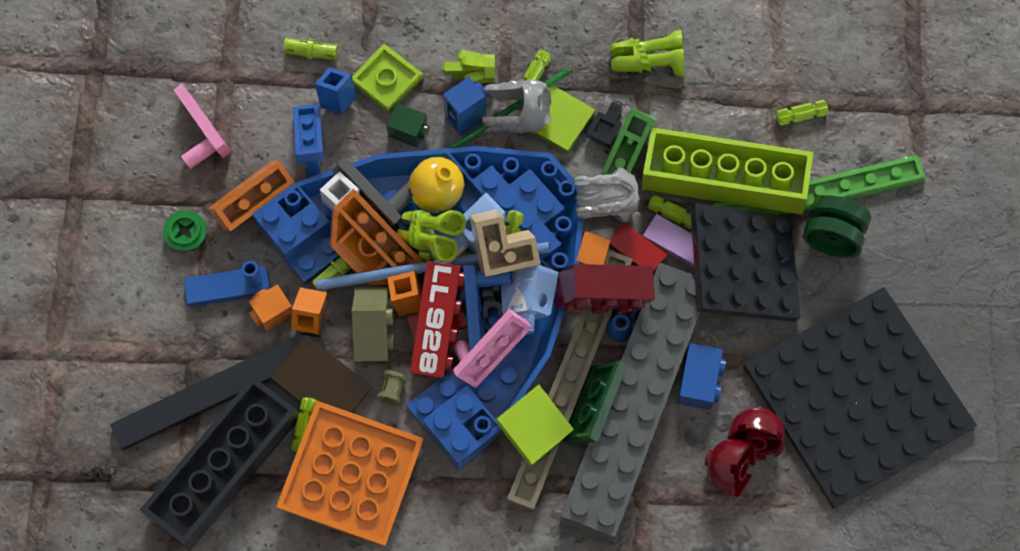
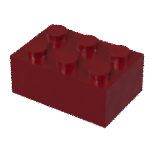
M573 264L558 273L554 294L555 309H565V313L569 314L580 313L582 309L591 310L592 314L608 313V310H617V314H632L634 309L645 308V304L655 300L653 266Z

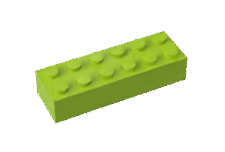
M651 128L643 172L642 190L803 215L807 201L814 152Z

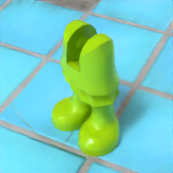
M675 30L667 37L649 41H639V38L633 40L632 37L626 41L610 45V55L615 57L610 62L612 71L643 73V70L651 73V67L669 66L672 68L675 76L685 77L681 30ZM661 50H669V51H670V52L657 53V54H648V55L646 54L647 52H652V51H661Z
M423 210L408 211L402 214L401 219L411 223L409 231L400 229L397 231V234L405 243L412 245L420 251L430 249L433 256L440 262L448 263L456 258L458 254L457 243L451 238L434 235V230L453 236L461 234L466 227V220L461 212L449 210L437 217H432L429 212Z

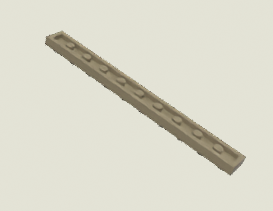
M607 250L604 265L631 266L633 259ZM583 309L548 395L568 423L613 310H608V313L592 314L591 310ZM561 441L530 466L523 458L507 502L534 512Z

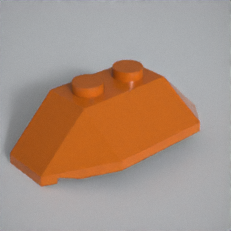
M355 189L349 191L333 207L330 246L356 273L423 262ZM388 279L369 282L367 284L388 285Z

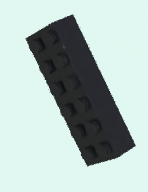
M252 377L140 508V511L147 519L181 546L191 551L296 425L298 419L297 409L256 378Z

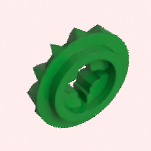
M189 210L178 211L166 220L163 226V237L167 245L177 252L186 251L189 253L190 250L199 248L202 241L206 239L207 227L203 218L196 212ZM178 225L184 227L185 229H189L191 227V229L189 230L191 238L186 237L185 235L179 237L181 235V232Z

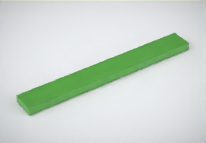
M918 155L810 180L804 211L810 210L814 199L819 196L832 195L851 200L922 183L926 177ZM717 202L712 205L779 215L793 214L724 202Z

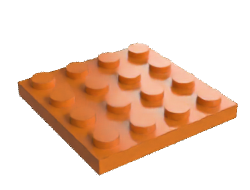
M316 400L276 509L385 547L424 438Z

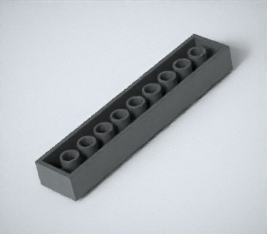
M660 262L654 275L655 300L645 304V308H641L621 362L627 364L601 435L598 442L588 444L560 517V524L611 544L614 543L700 315L697 307L695 275Z

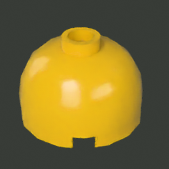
M431 157L422 161L413 170L408 182V188L411 189L414 203L431 213L451 210L460 200L465 185L463 175L458 166L451 160L443 157Z

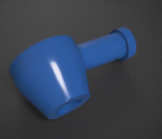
M634 309L632 314L613 315L606 327L609 338L616 342L628 340L634 329L632 319L639 309ZM623 321L626 326L619 328L616 326V322Z

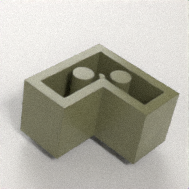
M388 286L355 287L352 306L354 361H388L389 350H394V334L388 333V325H393L394 306L389 296Z

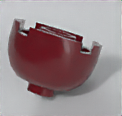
M763 407L748 408L739 412L731 421L728 439L737 438L755 444L757 450L756 460H766L767 455L774 454L775 458L784 451L785 427L779 416Z
M731 438L721 441L713 450H709L706 454L704 465L707 466V475L710 483L717 490L727 495L741 496L752 477L747 472L749 465L755 466L756 445L742 439Z

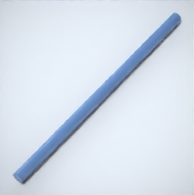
M548 242L537 244L539 254L550 253ZM477 254L459 256L446 264L462 267L465 265H478ZM427 262L316 280V287L320 291L387 280V277L412 271L416 275L424 274Z

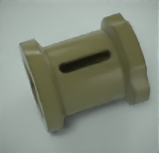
M385 370L381 392L377 393L376 399L388 405L399 406L401 404L399 397L403 384L407 382V376L400 372Z

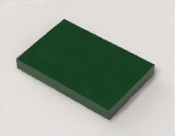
M619 360L591 366L569 421L574 430L563 438L562 441L571 446L598 442L627 364Z

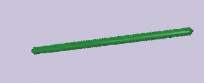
M566 68L546 81L547 87H551L569 75L570 69ZM524 99L516 101L494 117L509 115L524 105ZM484 124L480 125L450 145L449 148L462 146L488 129V127Z

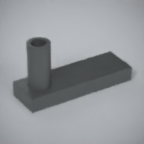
M346 157L332 170L335 174L340 171L359 189L360 196L390 227L402 218L399 212L413 200L411 189L408 188V183H406L387 201Z

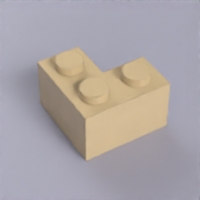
M497 209L469 215L479 269L485 277L540 264L536 237L529 230L507 235L504 218Z

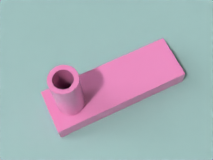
M180 84L173 89L207 137L181 156L187 166L192 169L216 151L222 158L230 154L231 150L184 85Z
M508 309L472 350H470L467 340L457 341L453 349L460 363L453 369L455 375L476 388L532 328L530 323Z

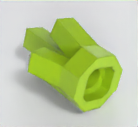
M461 50L457 55L459 62H444L441 68L444 75H453L455 79L465 80L470 77L475 84L477 82L480 84L495 83V54H480Z

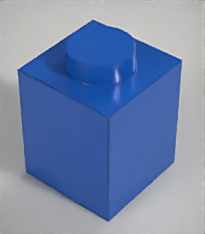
M329 67L315 83L321 108L343 114L357 98L352 75Z

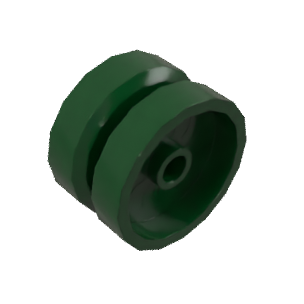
M826 195L815 198L809 214L811 219L807 221L802 235L804 241L810 247L827 255L841 258L858 256L865 240L863 234H866L872 218L870 212L861 204L844 197Z

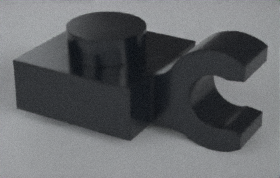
M613 99L606 114L598 111L586 133V138L610 149L622 127V122L617 119L623 110V103Z
M501 286L482 287L484 299L482 314L485 321H489V312L492 310H497L499 318L504 315L502 313V305L497 302L496 296L501 295Z

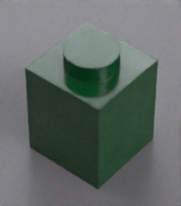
M397 103L387 123L388 137L416 148L421 139L425 140L430 130V125L427 123V114Z

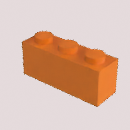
M270 161L210 206L208 210L224 231L231 232L251 217L254 212L295 182L280 161Z

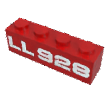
M427 261L410 373L444 378L446 372H451L454 356L449 355L450 344L456 343L458 328L453 327L454 317L460 316L462 300H457L459 289H464L465 285L464 272H461L462 266Z

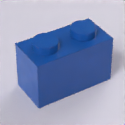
M470 77L443 94L445 118L460 136L483 121V117H486L487 93L479 82L475 84Z
M689 343L677 404L711 410L713 402H719L721 386L717 385L718 375L723 376L726 360L721 359L723 349Z

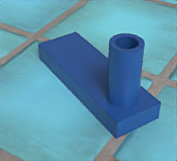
M320 105L293 107L295 156L297 164L303 163L307 179L321 174L319 161L324 160Z
M254 261L245 262L239 270L184 278L188 307L251 298L261 290L270 289L266 265L258 266Z
M478 265L463 266L470 350L484 337L481 287L512 285V271L485 277L482 271H479Z

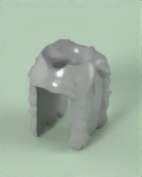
M531 79L526 81L511 80L507 83L489 84L484 87L486 93H489L497 101L524 99L520 116L483 117V124L490 130L514 134L536 133L551 122V92L546 83Z
M622 167L617 168L611 175H597L594 177L581 175L573 180V185L580 188V190L576 191L578 195L575 197L576 203L579 205L576 208L578 218L587 219L613 216L621 222H628L630 216L638 210L640 200L638 184L634 175Z

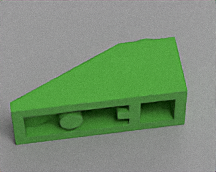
M635 108L630 109L600 175H611L620 167L632 174L649 142L651 128L656 127L659 119Z

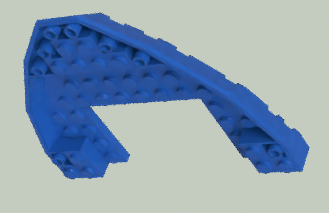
M468 146L377 154L351 163L388 201L409 182L411 173L422 161L431 157H443L451 160L460 169L465 184L460 200L451 210L464 214L487 193L505 211L506 219L508 212L511 210L524 214L523 223L518 227L521 228L520 232L529 230L536 237L537 244L548 242L550 253L539 254V265L559 273L573 264H579V261L576 260L581 246L583 218L577 217L576 208L579 205L576 203L575 197L578 195L576 191L580 190V188L573 185L574 178L551 153ZM332 170L294 183L252 214L256 227L304 285L325 271L330 266L331 261L335 262L340 258L330 246L333 211L322 202L320 189L336 175ZM412 200L399 214L402 216L404 212L423 209ZM447 210L440 211L439 213H429L430 215H432V217H437L440 214L447 212ZM400 219L395 226L397 229L409 231L411 223ZM434 230V235H442L451 239L456 236ZM464 285V289H459L457 299L462 300V305L466 308ZM481 287V300H482V309H483V307H484V299H483L482 287ZM496 295L497 302L502 305V295ZM555 296L551 314L548 317L535 319L534 333L526 334L476 388L458 378L452 369L451 372L445 374L444 378L437 380L406 404L408 411L458 471L477 458L502 431L494 420L526 395L551 357L565 309H555ZM497 310L489 312V321H485L483 317L484 331L486 333L500 319Z

